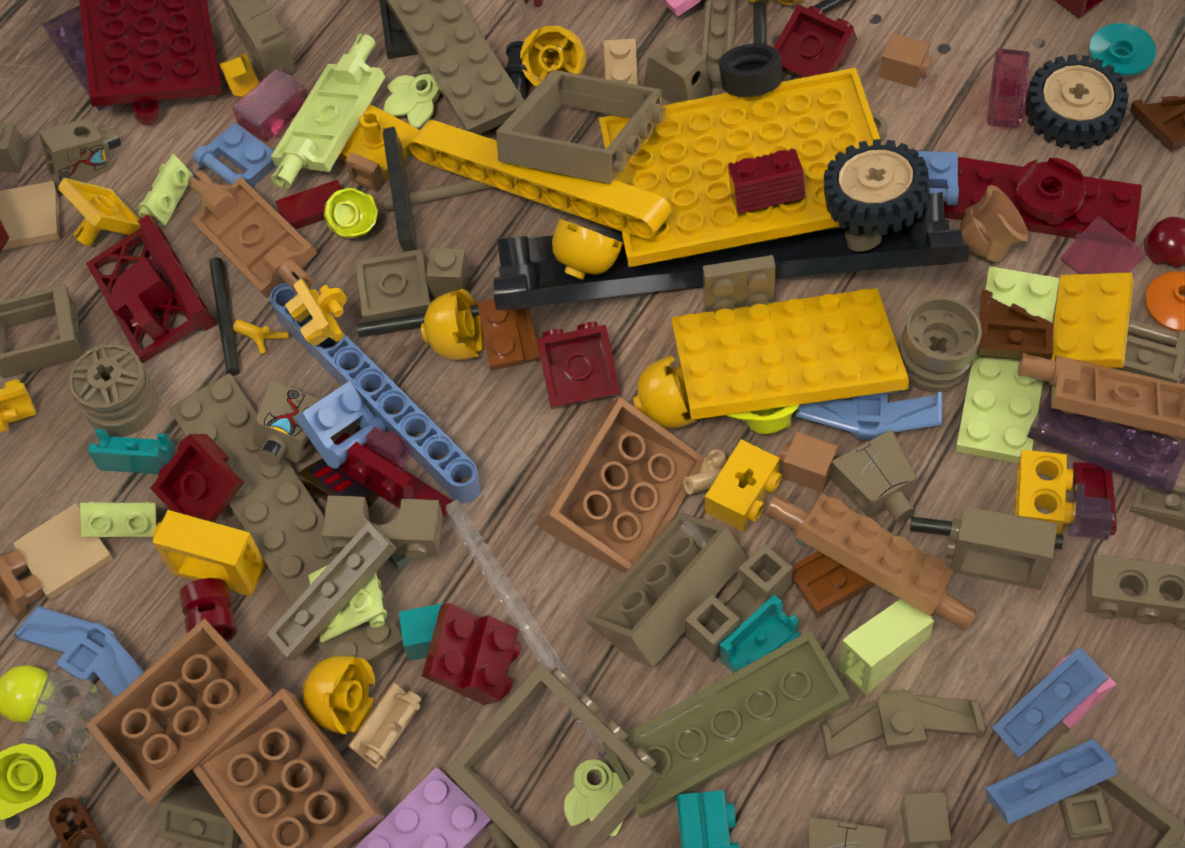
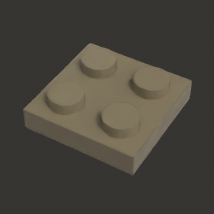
M422 249L355 260L361 312L364 322L426 313L431 301Z
M773 255L703 266V305L705 312L714 311L716 313L720 309L734 310V308L746 306L750 308L755 304L768 305L769 303H774L775 262Z

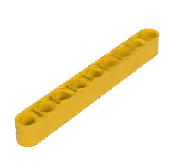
M436 120L427 121L408 144L412 155L423 163L642 239H651L671 213L669 203L662 196L617 180L607 184L498 161L496 140Z

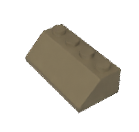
M679 512L585 620L630 659L654 668L685 632V619L711 594L716 596L728 580L736 574L738 568L748 557L728 527Z

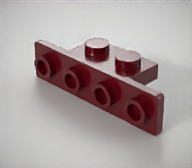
M343 433L334 444L339 445L351 435ZM355 442L347 450L346 462L337 468L399 509L401 499L439 500L443 521L455 509L454 501L365 444L361 445Z

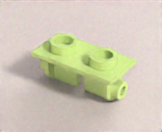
M175 154L171 155L166 164L160 166V172L152 184V191H148L143 202L138 205L140 210L138 215L141 218L149 214L151 217H155L163 226L167 225L188 186L189 178L191 175L193 176Z
M150 502L80 503L81 537H153L157 520V505Z

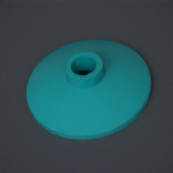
M1113 23L1100 28L1094 33L1089 44V54L1093 62L1096 58L1103 60V68L1108 64L1114 67L1113 74L1119 72L1121 76H1132L1144 72L1152 65L1156 56V44L1153 38L1138 26L1127 23Z

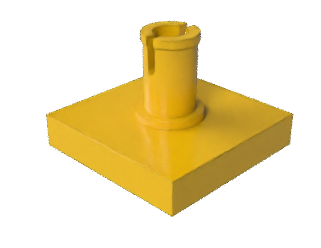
M369 104L363 116H360V121L339 154L338 159L346 162L347 157L353 152L380 165L385 182L389 174L382 133L383 129L395 126L402 144L404 159L410 153L409 142L420 130Z
M64 178L60 183L59 191L85 217L77 231L73 234L82 244L92 246L102 229L130 235L141 228L137 222L140 218L112 189Z

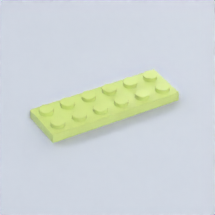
M989 266L985 290L993 293L992 298L1009 307L1014 303L1026 309L1033 316H1040L1053 322L1060 278ZM976 351L970 368L955 452L1018 463L1022 450L1032 451L1043 380L1018 376L1017 371L1020 359L977 355Z

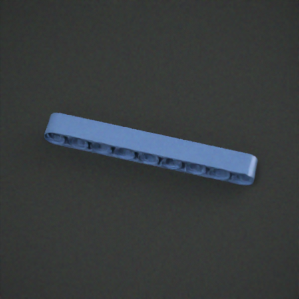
M287 283L276 286L271 291L270 302L279 323L341 386L348 381L352 383L374 417H378L384 422L386 431L454 500L460 503H469L477 499L482 488L475 463L346 335L338 342L328 337L316 346L309 343L302 335L300 328L313 319L311 314L301 322L294 319L285 304L296 293ZM378 388L374 392H368L371 389ZM395 410H401L397 414H390ZM423 432V434L418 437H412V435L415 433ZM439 455H447L441 460H434ZM461 478H470L465 483H456Z

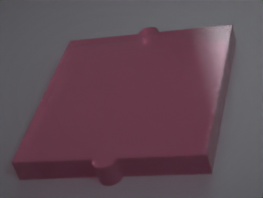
M1097 216L1082 234H1076V241L1061 256L1060 260L1078 274L1129 273L1144 258L1146 252L1101 217Z

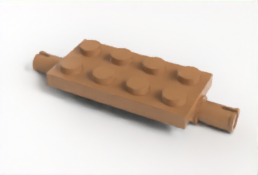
M199 170L195 172V175L200 179L199 182L191 175L188 185L201 197L202 201L201 212L191 221L266 298L270 296L271 291L276 286L285 282L296 294L298 293L293 285L300 279L305 281L309 289L311 288L313 279L302 267L317 254L316 250L242 177H239L231 185H221L214 183L204 171Z
M1022 353L1017 375L1048 381L1049 386H1051V408L1058 409L1067 414L1076 413L1093 417L1106 423L1115 422L1132 426L1140 431L1149 430L1170 435L1175 439H1185L1184 384L1055 355L1054 360H1049Z
M822 493L813 508L804 511L776 494L765 515L794 530L793 534L797 539L929 616H933L936 613L960 627L963 631H966L977 612L976 609H972L947 594L946 586L954 569L947 566L942 559L924 553L902 536L893 535L881 528L875 520L865 516L862 517L847 508L839 499L828 497Z

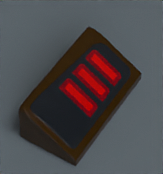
M323 458L298 473V478L305 488L326 502L328 495L365 497L369 508L379 496L339 469L328 466Z

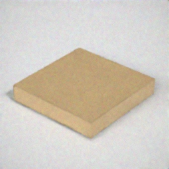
M55 181L0 191V219L9 236L3 250L60 239L58 187Z
M76 503L13 542L15 548L19 549L31 573L41 583L42 590L50 601L114 560L99 537H81L80 508Z

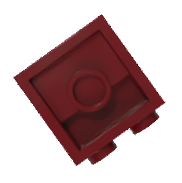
M798 4L775 43L774 48L779 51L782 71L797 78H804L835 72L838 65L842 67L857 41V36L853 25L840 18H837L836 21L826 17V14L817 7L809 6V8Z
M586 322L578 325L575 331L564 333L561 328L543 332V337L536 338L551 409L620 395L606 324L598 326L597 322Z
M189 434L178 444V451L170 462L159 470L158 478L150 489L170 511L215 523L245 482L227 465L226 462L229 457L207 434Z
M451 603L441 605L422 677L483 705L501 701L512 687V678L508 676L510 663L516 660L521 650V643L516 640L519 629L490 615L478 617Z

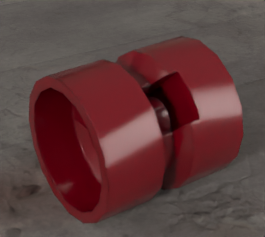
M202 578L182 587L179 596L182 613L186 616L184 621L186 634L205 618L226 641L231 640L236 635L237 629L234 613L230 609L229 587L225 580L220 578Z

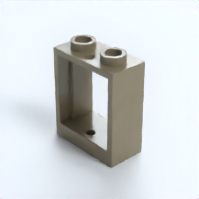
M66 284L0 301V374L3 378L76 360L84 354L76 302ZM56 315L60 339L9 352L6 334L7 327Z
M964 505L961 519L953 518L945 557L952 558L951 568L954 569L953 573L1041 590L1053 558L1058 524Z

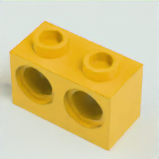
M1030 450L1021 451L1016 471L1014 515L1057 523L1056 534L1061 533L1064 524H1070L1072 502H1066V491H1071L1073 469H1067V454ZM1038 475H1047L1052 480H1043ZM1043 507L1048 509L1051 513L1044 514L1039 512L1036 508Z

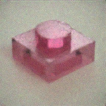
M374 426L366 436L369 447L402 468L408 461L403 447L404 442L391 431L385 433Z

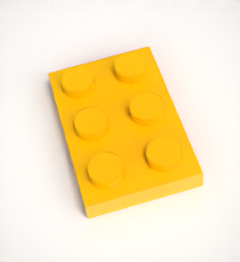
M1132 272L1060 275L1054 316L1053 355L1051 360H1054L1055 355L1109 368H1124L1134 286Z

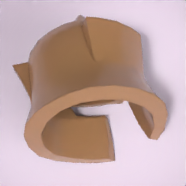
M993 185L987 187L985 194L978 203L965 209V216L960 223L964 245H968L969 253L977 257L986 258L992 262L1002 261L1013 245L1027 242L1030 237L1025 221L1016 206L1003 191Z

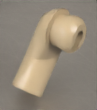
M718 449L709 451L707 457L703 460L699 474L684 478L683 486L686 493L691 495L710 489L726 464L727 457L723 451Z

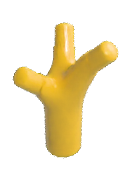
M237 319L233 325L235 332L253 339L257 344L260 354L266 353L264 339L289 338L288 332L269 330L268 326L259 327L241 319Z

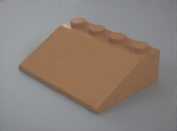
M619 397L603 408L534 523L565 545L626 573L670 524L687 495L683 486L684 478L699 474L705 457Z
M204 618L85 726L146 802L152 805L273 693L230 644Z
M284 688L257 708L192 768L247 848H348L386 817L322 729L310 717L297 695Z

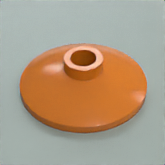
M1183 271L1167 272L1158 276L1150 283L1145 295V305L1150 316L1159 325L1179 332L1180 329L1185 331V297L1180 295H1185V272Z

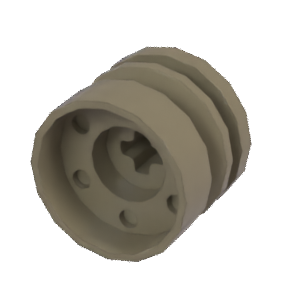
M942 296L930 297L920 301L910 310L898 347L909 383L929 392H945L962 383L968 375L982 336L980 320L972 308L960 300Z
M118 344L100 345L85 352L76 360L70 370L68 384L72 396L95 430L105 429L109 436L126 437L140 431L151 422L157 411L158 395L139 357L131 349Z

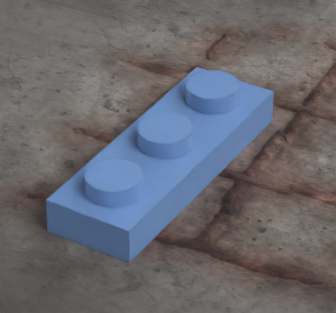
M1077 648L992 728L1015 755L1021 758L1104 684L1109 677L1082 648Z
M1093 738L986 787L985 790L990 804L1009 825L1118 774L1116 761Z

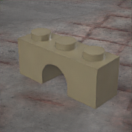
M328 495L322 530V538L328 552L338 555L363 526L370 521L371 513L365 497ZM401 499L399 514L393 521L383 525L375 524L397 548L392 555H406L416 560L425 559L427 556L438 557L443 521L439 500Z
M764 543L738 568L737 579L722 597L717 599L711 594L685 619L686 638L714 662L720 656V644L773 595L780 598L792 586L793 567Z

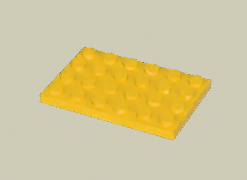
M878 288L790 299L788 301L769 303L768 305L755 304L750 308L746 306L734 308V310L720 309L716 313L710 311L671 317L672 331L691 420L908 389L909 378Z

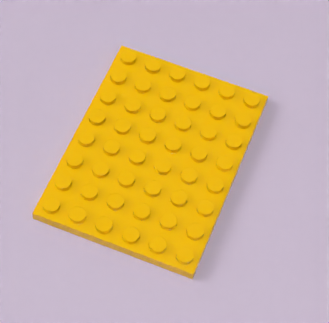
M856 67L784 81L773 91L755 97H737L723 93L662 105V108H665L663 121L657 124L650 138L642 143L638 153L631 157L624 171L620 172L614 179L662 196L671 207L670 215L651 239H642L622 232L628 266L633 267L839 227V221L835 222L831 218V214L828 213L824 195L825 170H828V164L831 160L835 161L836 154L840 151L846 154L847 147L853 145L856 149H859V142L867 141L868 146L873 145V140L880 139ZM616 115L599 118L605 149L608 148L631 118ZM791 148L796 149L804 172L805 198L737 214L730 192L728 164L750 157L755 159L757 156L762 157L764 154L769 155L784 149L788 151Z

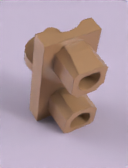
M19 549L0 555V605L5 601L16 620L27 616L26 605L43 597L42 585L35 575L19 581L16 580L15 576L27 571L25 559Z

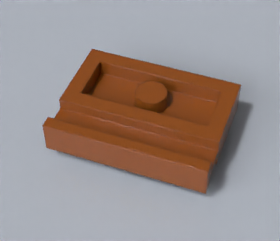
M494 299L477 302L491 371L523 365L528 361H540L530 308L497 311Z
M820 551L792 565V580L796 585V589L816 618L875 585Z

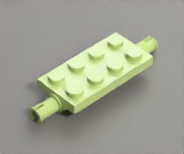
M359 34L349 52L343 54L337 64H327L271 155L274 164L278 166L275 173L271 176V180L276 186L280 188L285 186L286 189H289L300 169L325 172L331 170L360 121V116H363V113L385 79L381 68L369 67L365 64L371 51L376 46L371 36Z

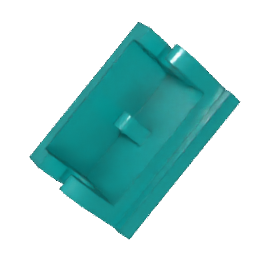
M96 429L95 434L99 438V445L90 443L88 453L98 469L102 471L158 474L159 470L172 459L175 443L164 433H158V440L114 437L109 436L105 429Z
M776 595L768 599L720 644V661L732 673L801 636V633L798 631L799 621L796 615L793 614L791 617H788L782 610V601Z

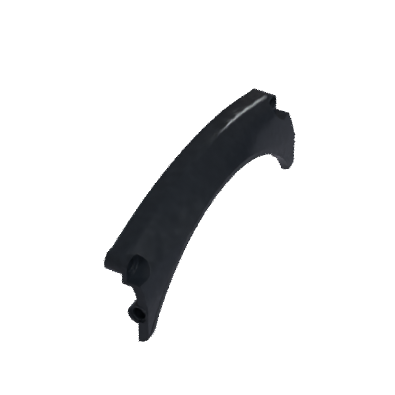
M943 192L929 194L927 208L923 209V215L919 219L914 217L912 225L907 227L902 223V230L895 233L891 227L887 228V234L881 235V242L876 247L866 251H853L849 249L845 232L850 226L846 229L839 226L629 267L622 231L616 229L598 230L595 232L621 241L623 244L614 264L606 272L599 275L585 274L583 280L564 272L566 265L559 262L553 253V235L528 238V236L497 239L500 267H498L499 277H494V302L497 311H507L621 295L703 286V266L773 255L775 262V279L878 269L957 264L968 261L969 247L964 245L961 229H950L949 220H945Z

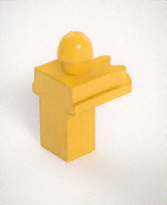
M246 53L220 63V67L233 95L240 97L248 96L257 90L260 85L259 79Z

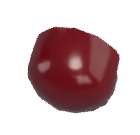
M1177 216L1166 217L1157 222L1145 237L1144 250L1154 264L1170 263L1175 269L1185 266L1184 218Z

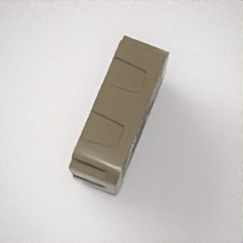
M223 0L234 30L267 84L296 72L287 38L265 0Z

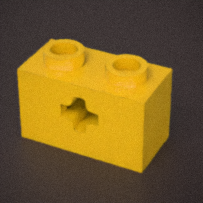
M741 439L705 495V513L744 532L751 521L754 523L758 521L765 506L763 500L768 492L774 494L781 482L782 474L779 473L780 458Z

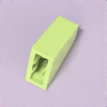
M899 599L843 639L838 670L867 696L931 636L934 624L932 616Z

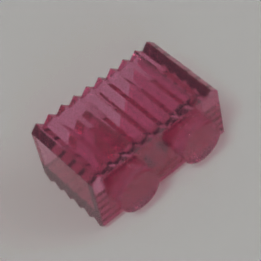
M1001 48L997 50L987 115V123L990 126L1020 127L1027 89L1030 53L1028 51Z
M277 67L236 103L232 109L239 125L264 142H268L269 138H272L273 135H278L283 130L287 122L291 121V118H295V115H297L308 96L302 82H299L298 79Z

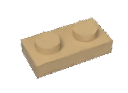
M635 38L604 40L605 79L638 85Z

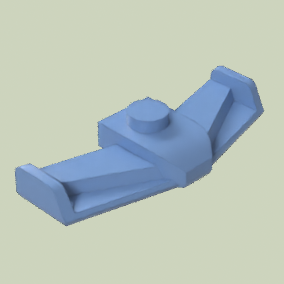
M888 392L851 397L850 400L842 398L800 404L798 409H796L795 417L849 431L856 439L872 440L889 430L900 432L941 426L943 393L937 392L933 396L887 403Z
M37 606L13 634L19 641L62 653L63 655L56 662V665L62 671L88 688L99 677L115 697L144 673V670L118 642L114 632L99 622H88Z

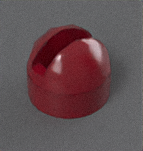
M157 101L133 103V113L138 123L150 126L159 119L160 110Z

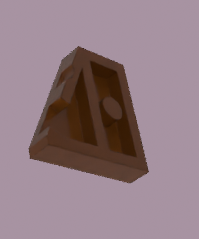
M1185 96L1162 97L1161 103L1143 104L1142 99L1132 102L1130 112L1168 149L1174 151L1185 144Z
M982 290L979 313L982 336L977 355L1020 359L1022 353H1026L1027 355L1051 360L1053 355L1054 323L1040 316H1033L1026 309L1014 303L1009 307L992 298V292Z

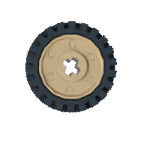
M1076 54L1069 55L1067 61H1065L1063 56L1056 57L1054 63L1051 60L1044 63L1043 68L1039 67L1036 70L1029 84L1025 114L1028 116L1030 127L1034 126V132L1038 136L1044 133V140L1050 143L1053 139H1056V146L1063 148L1065 142L1070 143L1069 149L1077 150L1079 144H1082L1084 150L1090 149L1093 142L1096 146H1100L1104 143L1105 139L1109 141L1115 132L1117 133L1120 129L1129 99L1128 87L1126 82H1122L1123 77L1119 72L1113 74L1114 67L1110 64L1103 68V60L1096 58L1094 63L1089 62L1090 56L1083 55L1081 61L1077 60Z
M875 139L871 146H868L867 141L859 142V149L851 145L846 148V154L840 151L835 155V161L831 160L829 162L828 170H825L824 195L828 213L831 214V218L835 222L839 221V226L844 229L850 226L851 232L857 234L862 228L865 235L873 236L874 230H879V235H886L887 228L891 227L895 233L902 230V223L909 227L914 223V217L919 219L923 215V209H926L928 205L929 174L924 158L922 156L919 157L918 152L914 148L909 151L908 145L904 143L896 147L893 140H887L886 145H881V139Z

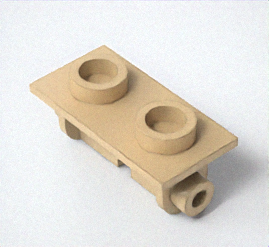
M393 682L348 746L372 767L377 769L381 762L385 760L388 752L415 713L419 711L421 698L412 691L406 693Z

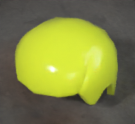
M345 188L334 192L327 200L324 210V218L329 229L336 235L347 239L366 235L376 224L378 215L374 198L370 194L363 193L356 188Z
M34 665L15 666L0 677V715L15 723H29L38 716L50 710L51 698L58 691L52 675Z

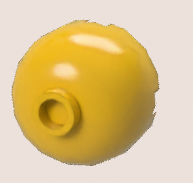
M562 26L538 28L523 43L520 59H522V64L526 66L528 71L522 70L525 77L536 87L552 70L582 75L586 66V50L582 40L573 31Z
M560 218L552 239L553 253L556 259L566 265L564 272L583 280L585 274L599 275L606 272L614 264L623 244L621 241Z
M464 289L445 293L432 301L425 313L424 323L421 324V335L425 343H429L431 348L440 357L453 361L476 358L479 356L476 352L482 351L484 346L480 315L473 317L470 308L471 305L476 303L469 292Z
M671 355L653 362L643 370L637 382L638 395L633 397L636 409L666 429L685 427L698 420H691L681 369L679 366L671 367L670 364L675 360Z
M344 655L331 656L315 665L303 684L302 693L306 711L320 728L341 734H347L346 732L348 731L356 732L361 728L369 717L374 704V698L368 697L369 684L375 685V676L371 665L363 658Z

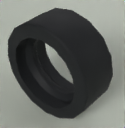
M741 45L727 51L721 56L719 61L723 90L737 97L764 95L776 89L783 79L779 51L769 45Z

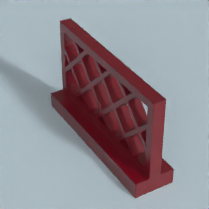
M149 214L137 221L141 227L140 229L86 262L132 349L142 363L200 326L204 331H207L217 324L164 232ZM143 241L144 248L141 256H129L131 248ZM143 257H146L154 267H158L157 271L166 281L174 296L169 299L167 305L161 304L154 309V311L164 312L160 324L167 335L142 349L140 343L143 335H140L133 325L129 327L114 312L111 305V292L116 280L122 274L125 264H135ZM110 261L117 262L112 275L100 273L99 268ZM173 313L186 316L188 321L177 328H169Z

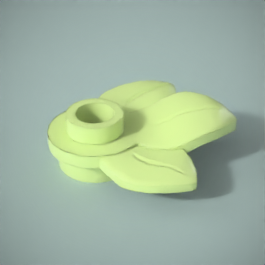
M422 74L417 77L410 75L399 76L387 85L392 95L385 101V112L394 117L407 115L410 125L417 129L422 127L434 113V103L440 96V90L430 74Z
M589 759L582 762L575 770L573 776L574 787L564 800V812L569 825L576 826L587 819L592 822L623 787L617 773L611 772V769L604 762L597 759ZM590 772L597 773L601 779L600 784L591 785L587 781V774ZM622 822L609 836H616L619 829L621 828Z

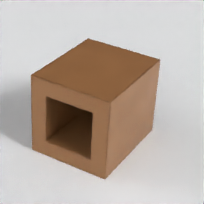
M892 33L882 54L880 78L917 88L921 77H927L931 69L933 58L928 57L930 43Z
M796 431L791 444L785 442L779 456L780 463L783 464L782 478L823 493L830 479L832 461L837 458L838 446Z

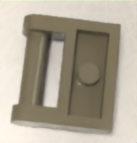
M1130 319L1129 334L1174 346V348L1128 335L1124 368L1114 369L1177 383L1185 357V331L1180 329L1178 333Z

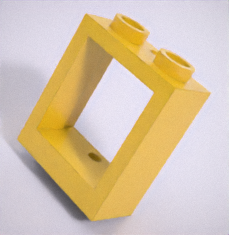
M167 510L163 521L156 525L153 532L152 543L172 574L191 580L220 578L226 581L230 591L252 597L266 563L249 532Z

